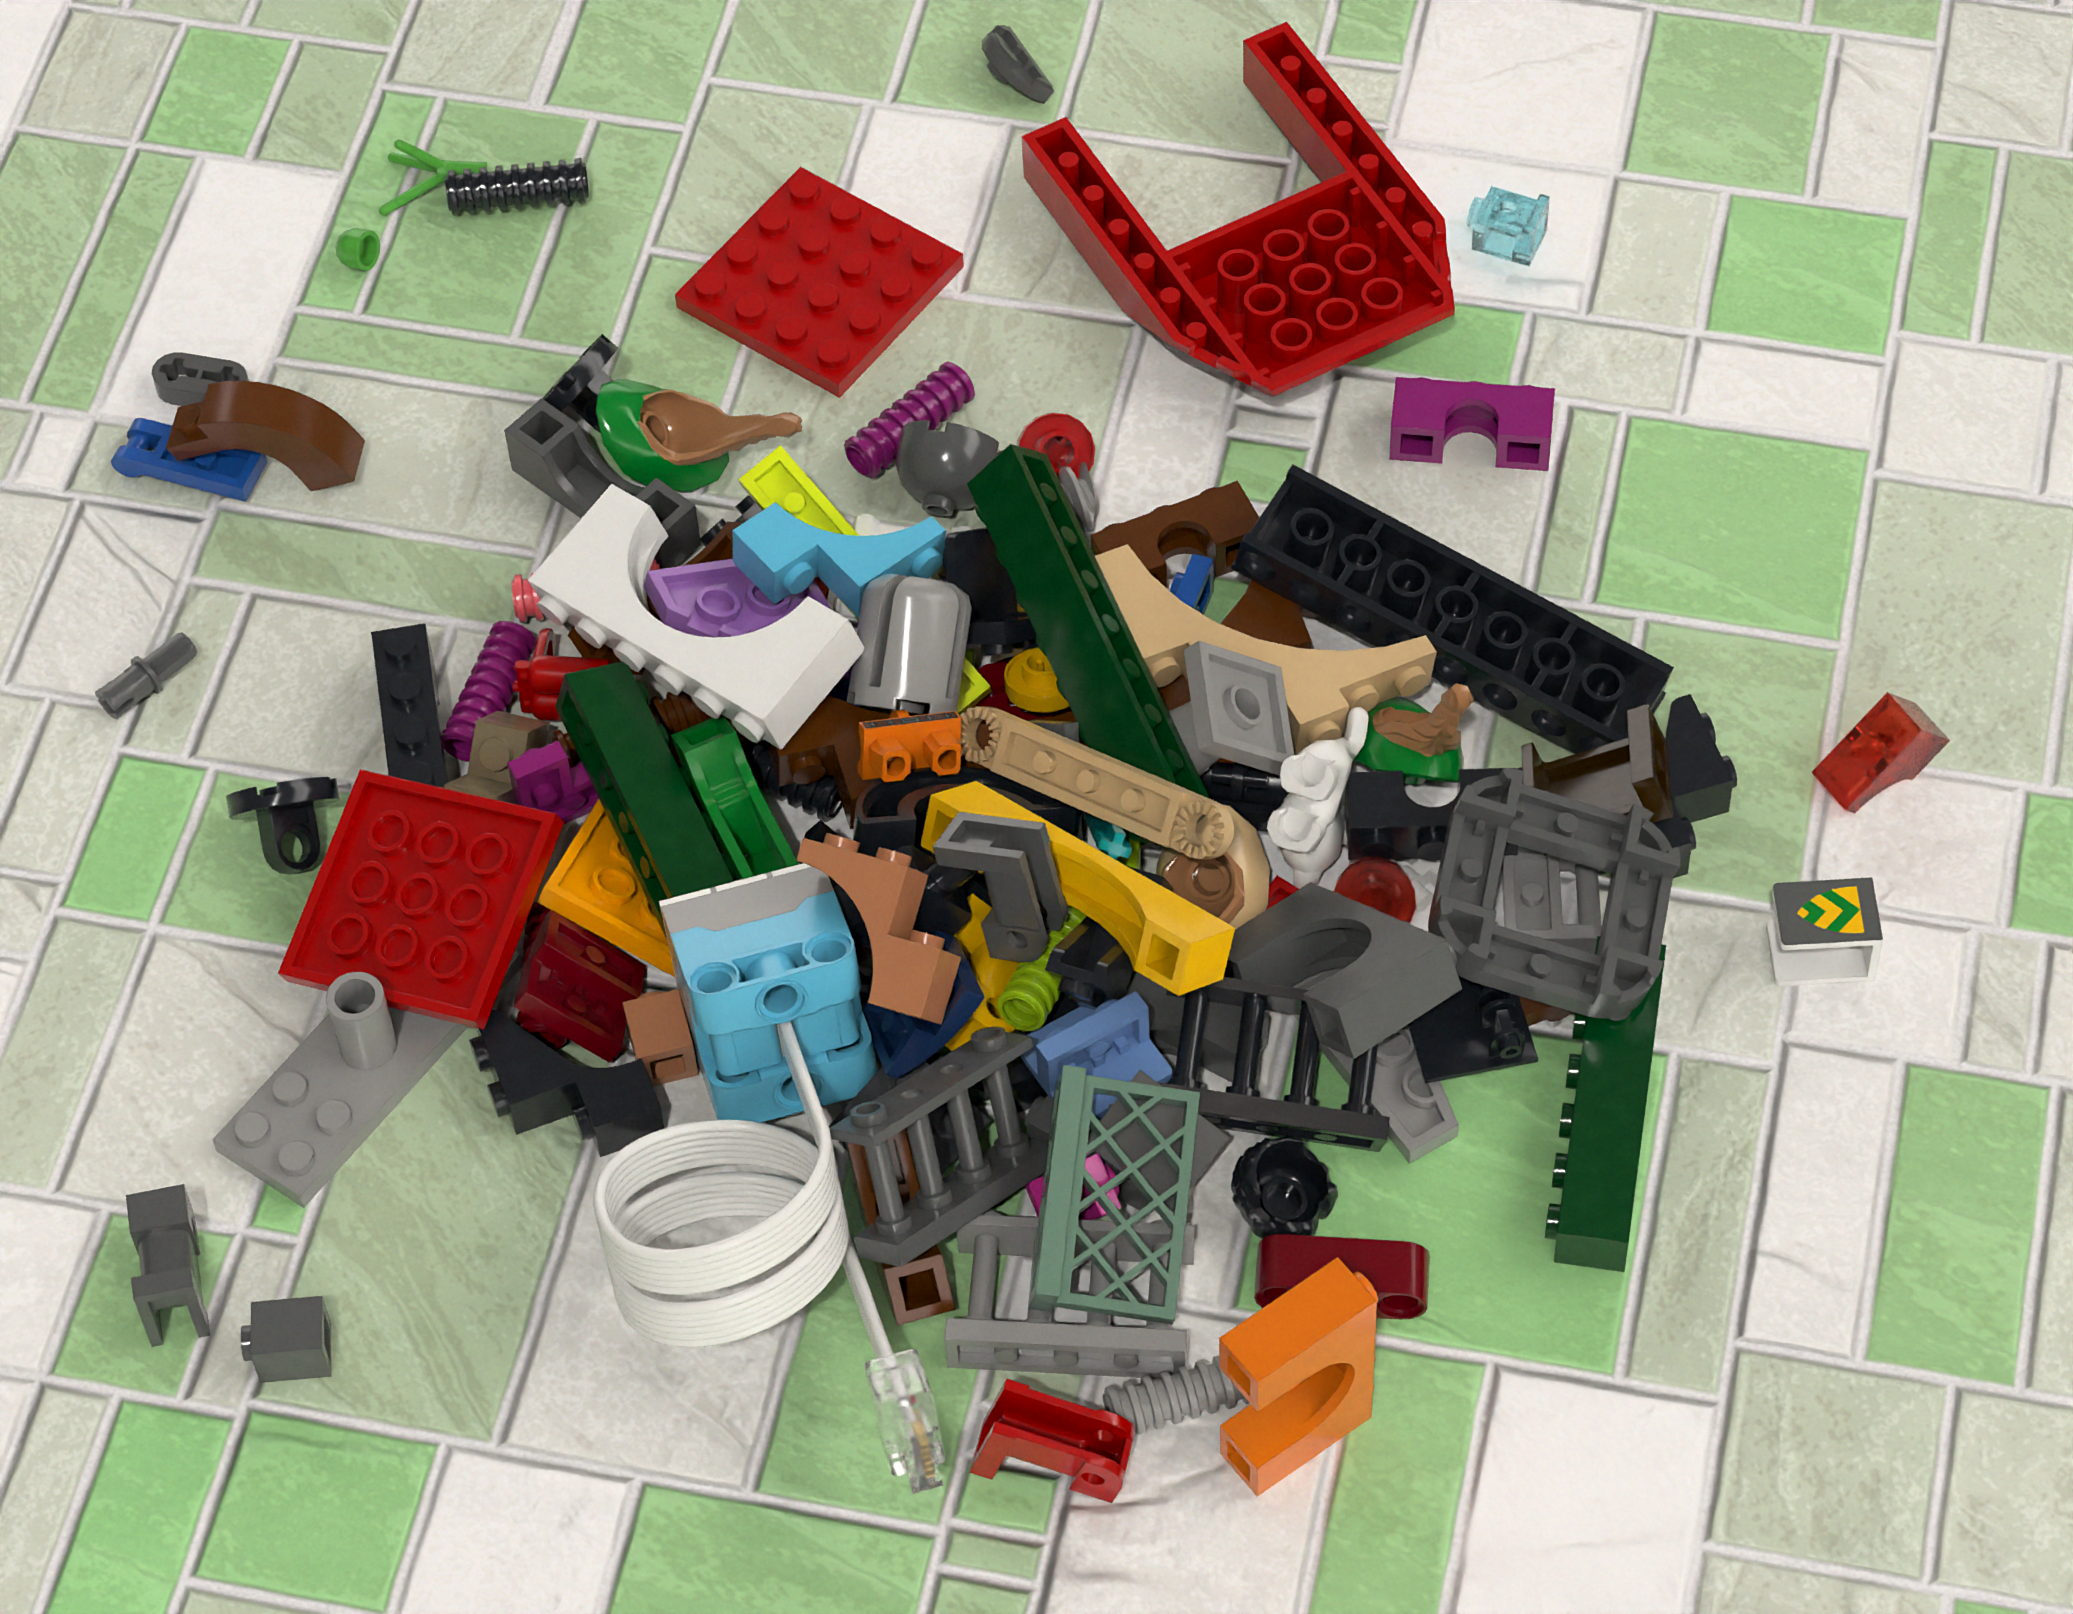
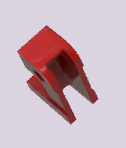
M1006 1378L983 1419L969 1473L992 1480L1005 1457L1009 1456L1071 1476L1069 1490L1112 1503L1123 1485L1136 1430L1133 1424L1124 1417L1102 1409H1098V1411L1029 1389V1385Z

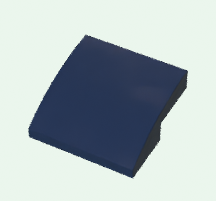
M939 930L936 931L934 936L945 939L942 950L961 957L942 1025L890 1011L868 1002L862 1010L871 1032L873 1045L885 1073L893 1078H898L911 1071L942 1048L963 1027L985 998L957 938Z

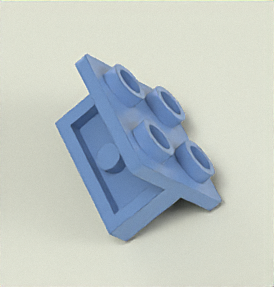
M1137 991L1120 1000L1112 999L1106 1001L1096 1010L1080 1006L1026 1035L1031 1036L1033 1048L1020 1055L1023 1062L1052 1101L1055 1082L1063 1065L1087 1068L1086 1075L1131 1082L1139 1070L1160 1083H1167L1173 1077L1172 1068L1150 1040L1149 1009ZM1093 1093L1091 1112L1100 1120L1108 1112V1106L1114 1104L1118 1098L1116 1096Z

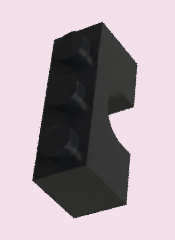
M1502 768L1459 769L1456 798L1450 803L1439 807L1422 806L1410 799L1404 789L1403 771L1350 772L1345 787L1344 803L1348 860H1366L1369 862L1422 858L1428 861L1441 860L1448 822L1464 789L1468 784L1472 785L1483 778L1498 776ZM1506 842L1504 856H1517L1518 845Z

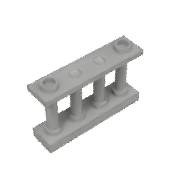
M987 1210L957 1230L959 1253L973 1254L968 1315L962 1319L946 1318L944 1341L947 1368L1141 1378L1148 1375L1152 1379H1158L1159 1372L1167 1370L1170 1375L1176 1374L1177 1367L1182 1365L1187 1367V1330H1174L1170 1327V1324L1147 1321L1146 1326L1142 1328L1114 1327L1110 1324L1111 1315L1087 1312V1322L1082 1325L1054 1324L1051 1322V1312L1028 1309L1027 1319L1022 1322L993 1320L991 1315L997 1255L1032 1257V1277L1039 1217L1003 1216L998 1212ZM1078 1219V1226L1093 1245L1117 1228L1113 1221ZM1163 1219L1155 1220L1151 1223H1137L1132 1227L1152 1253L1170 1241L1171 1229ZM1185 1225L1181 1264L1194 1265V1225ZM1123 1234L1099 1251L1114 1271L1115 1261H1143ZM1077 1241L1075 1244L1074 1258H1076L1084 1252V1250L1078 1244ZM1168 1253L1158 1260L1165 1270L1167 1268ZM1092 1261L1089 1295L1096 1296L1111 1284ZM1150 1269L1148 1304L1162 1306L1164 1286Z

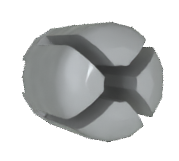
M885 574L869 581L863 592L857 635L865 648L852 665L847 702L890 710L905 709L908 713L922 715L949 711L957 712L972 610L969 596L953 583L929 578Z

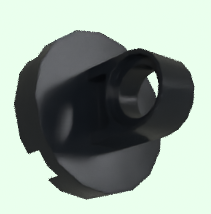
M601 334L582 353L577 362L559 378L542 399L560 412L569 405L600 433L596 413L597 398L601 385L613 381L601 369L615 354L618 347Z
M314 777L277 782V786L259 790L260 795H258L257 787H252L226 796L230 819L244 820L257 818L265 860L273 870L281 874H292L310 868L317 861L320 854V839L314 809L340 801L336 778L330 779V777ZM286 833H291L300 840L302 855L298 862H292L283 855L281 840Z

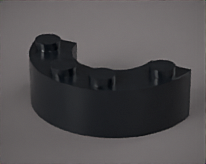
M960 766L958 774L938 776L930 767L911 769V773L904 780L884 782L881 778L871 783L860 793L855 808L853 840L860 843L857 853L876 857L878 847L895 851L905 845H913L925 854L932 855L934 853L920 846L931 794L974 781L980 782L1073 836L1077 808L992 772L990 769Z

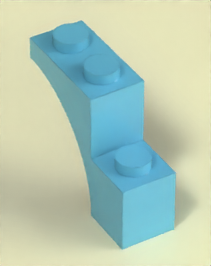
M775 502L732 530L733 563L773 604L778 603L790 594L801 593L818 576L859 618L863 592L869 581L885 574L929 578L936 573L943 563L946 530L931 516L909 528L887 534L870 536L837 534L816 528L795 518Z

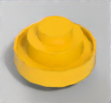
M1039 647L1021 652L1014 656L1006 665L1004 673L1005 692L1009 700L1017 707L1039 714H1053L1070 706L1068 701L1060 694L1056 685L1057 677L1047 656L1043 654Z

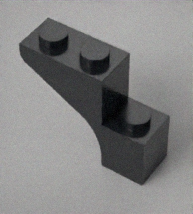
M1691 694L1678 697L1671 703L1666 733L1673 817L1653 823L1666 836L1672 848L1679 847L1681 862L1673 878L1688 874L1691 850L1696 849V837L1691 823L1729 812L1732 788L1737 787V774L1733 762L1729 756H1721L1715 744L1716 734L1712 720L1706 712L1700 714Z
M1127 866L1173 892L1174 888L1165 877ZM1086 916L1080 924L1053 948L1045 970L1059 983L1057 990L1069 995L1068 1001L1096 1010L1106 1001L1112 999L1120 1000L1124 997L1133 966L1128 954L1119 942L1099 923Z
M493 1009L484 1030L477 1029L478 1037L469 1039L479 1071L482 1072L490 1069L495 1082L487 1085L495 1112L498 1117L509 1115L516 1135L573 1115L581 1139L584 1140L592 1137L599 1156L603 1157L620 1151L631 1142L645 1135L665 1128L659 1100L641 1059L607 1068H591L577 1065L568 1061L505 1015Z

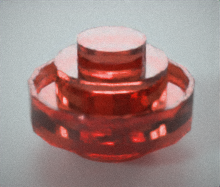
M1381 857L1363 858L1348 865L1339 875L1333 890L1335 893H1340L1349 899L1368 907H1373L1382 913L1408 923L1411 922L1416 908L1415 887L1408 873L1397 863Z

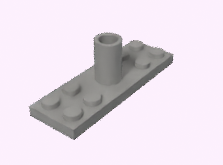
M516 950L513 953L499 992L523 966L521 953ZM364 972L344 974L337 978L327 990L326 1004L329 1014L212 1139L215 1149L221 1155L304 1208L468 1026L388 1007L383 987L377 978Z

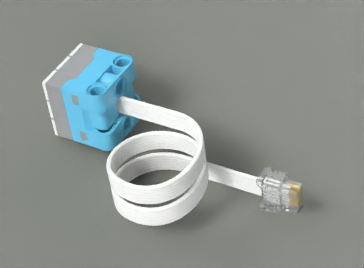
M803 863L659 901L677 987L691 1034L695 1055L718 1120L684 1123L645 1135L618 1151L600 1172L594 1188L593 1205L619 1310L627 1323L635 1331L657 1343L688 1348L729 1343L764 1331L795 1314L827 1286L842 1263L876 1357L874 1360L867 1361L864 1368L871 1392L877 1422V1433L893 1476L906 1474L913 1494L943 1486L936 1465H940L945 1461L933 1392L918 1351L910 1349L893 1354L849 1233L830 1129L821 1107L854 1098L878 1072L872 1036L862 1011L859 996L862 985L854 940L830 879L822 871ZM805 1111L817 1147L800 1135L761 1122ZM727 1164L753 1165L786 1172L806 1182L803 1185L783 1177L751 1172H721L698 1175L668 1183L644 1194L631 1203L616 1219L622 1205L639 1189L667 1175L692 1168ZM732 1216L767 1217V1219L743 1232L701 1246L681 1249L646 1247L647 1244L657 1237L681 1226L698 1221ZM815 1233L817 1234V1237L810 1246L785 1268L749 1288L723 1297L696 1302H670L649 1297L632 1286L668 1295L697 1294L722 1289L746 1281L778 1265L799 1250Z

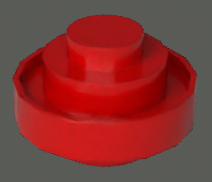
M1047 413L1037 416L1024 426L1017 439V446L1047 454L1057 478L1061 467H1070L1078 478L1079 467L1082 462L1086 464L1088 471L1091 470L1094 464L1095 445L1092 435L1080 420L1069 414Z

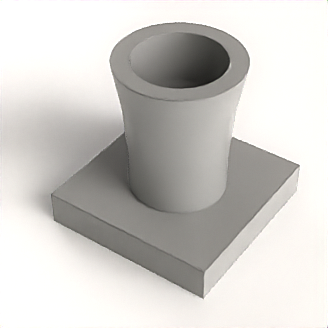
M1197 641L1184 650L1191 701L1169 710V713L1199 777L1220 758L1280 775L1283 761L1294 755L1281 667L1202 641Z

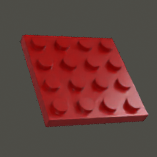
M800 167L675 294L676 307L840 398L964 267L963 253Z
M360 769L278 974L287 982L327 991L330 985L344 974L351 972L368 973L377 978L381 983L388 1007L484 1030L564 824L563 820L556 813Z

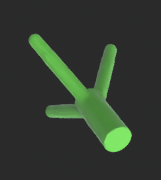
M398 139L394 143L395 148L408 155L391 152L388 155L390 162L435 172L436 174L379 208V213L385 216L444 182L449 170H455L456 174H463L464 169L471 168L472 173H478L480 167H487V162L441 160Z

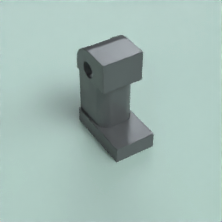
M958 812L933 845L937 865L983 871L993 907L981 923L990 958L1023 963L1034 962L1045 951L1050 932L1060 930L1068 918V907L1065 896H1063L1049 846L1050 839L1046 824ZM1039 904L1046 909L1047 913L1040 911Z
M181 1184L126 1195L129 1230L139 1256L141 1276L131 1278L132 1293L151 1346L163 1345L159 1309L178 1305H187L199 1338L210 1336L209 1319L203 1303L198 1255H200L198 1232L185 1185Z

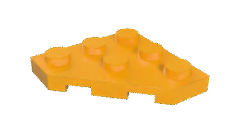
M598 799L545 884L537 903L675 977L668 941L600 799Z

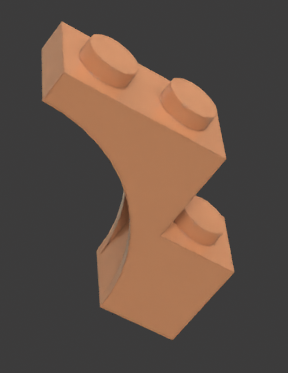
M826 833L823 843L803 838L796 860L822 871L838 883L853 900L866 925L873 956L872 986L868 1003L942 1025L961 957L942 950L945 939L913 930L928 875L909 867L912 857L896 851L878 847L876 857L857 853L859 842Z

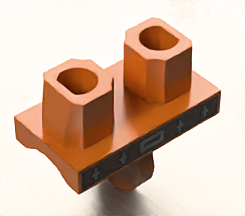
M902 709L892 711L889 719L859 722L861 752L858 762V774L862 780L882 778L884 782L901 781L911 773V769L930 767L938 776L958 774L960 771L961 717L956 711L910 716L908 711Z

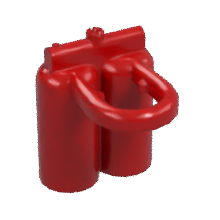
M551 628L542 629L537 637L533 658L530 661L519 660L514 666L517 681H513V692L519 693L521 711L523 713H532L536 719L541 721L562 722L555 706L564 675L612 664V660L605 658L555 656L554 632Z

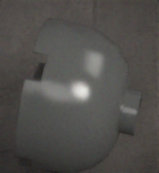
M930 420L907 423L901 429L897 446L896 467L901 485L908 494L923 503L922 509L937 516H951L954 510H965L976 506L967 483L1002 452H997L999 442L979 430L956 423L947 422L945 432L928 430Z

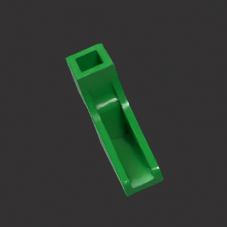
M721 714L718 719L711 718L671 735L681 765L689 776L692 794L706 811L711 821L713 833L721 854L726 856L733 866L735 881L799 865L755 781L737 733L727 719Z

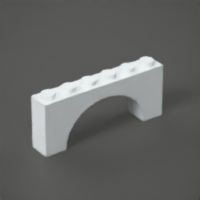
M611 484L528 579V582L540 598L537 607L555 624L562 626L567 621L575 626L577 633L592 646L600 649L605 644L612 648L614 654L632 670L639 672L642 667L652 672L655 680L670 693L678 695L681 691L689 694L692 696L694 703L712 718L718 719L721 714L732 720L733 726L752 742L758 743L762 738L777 748L782 749L863 653L865 647L849 619L807 596L799 606L777 622L754 632L738 636L701 637L683 633L663 624L649 612L644 582L647 571H650L654 557L667 539L668 534L650 505Z

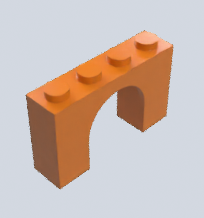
M1338 1257L1219 1338V1368L1250 1402L1249 1406L1220 1425V1454L1257 1497L1372 1417L1378 1296L1370 1281L1362 1273H1352Z

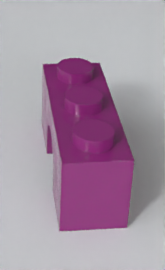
M1396 377L1389 460L1442 463L1446 443L1458 434L1471 432L1487 437L1496 448V468L1548 471L1555 388L1535 387L1532 385L1487 384L1478 381L1431 380L1423 377Z

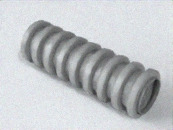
M1219 1355L1213 1357L1212 1364L1206 1365L1203 1360L1195 1362L1194 1369L1188 1370L1185 1365L1177 1367L1176 1374L1170 1375L1167 1370L1161 1371L1158 1375L1159 1378L1152 1380L1148 1375L1143 1376L1140 1380L1141 1384L1134 1385L1130 1380L1125 1381L1122 1385L1123 1389L1116 1390L1112 1385L1107 1386L1104 1390L1105 1394H1103L1105 1410L1124 1417L1131 1422L1138 1435L1145 1433L1146 1426L1153 1425L1156 1430L1163 1428L1164 1421L1171 1420L1173 1424L1181 1423L1182 1416L1189 1415L1191 1419L1199 1418L1200 1411L1205 1409L1209 1414L1217 1413L1218 1406L1223 1404L1227 1409L1235 1408L1237 1400L1242 1399L1245 1404L1250 1403L1219 1368Z

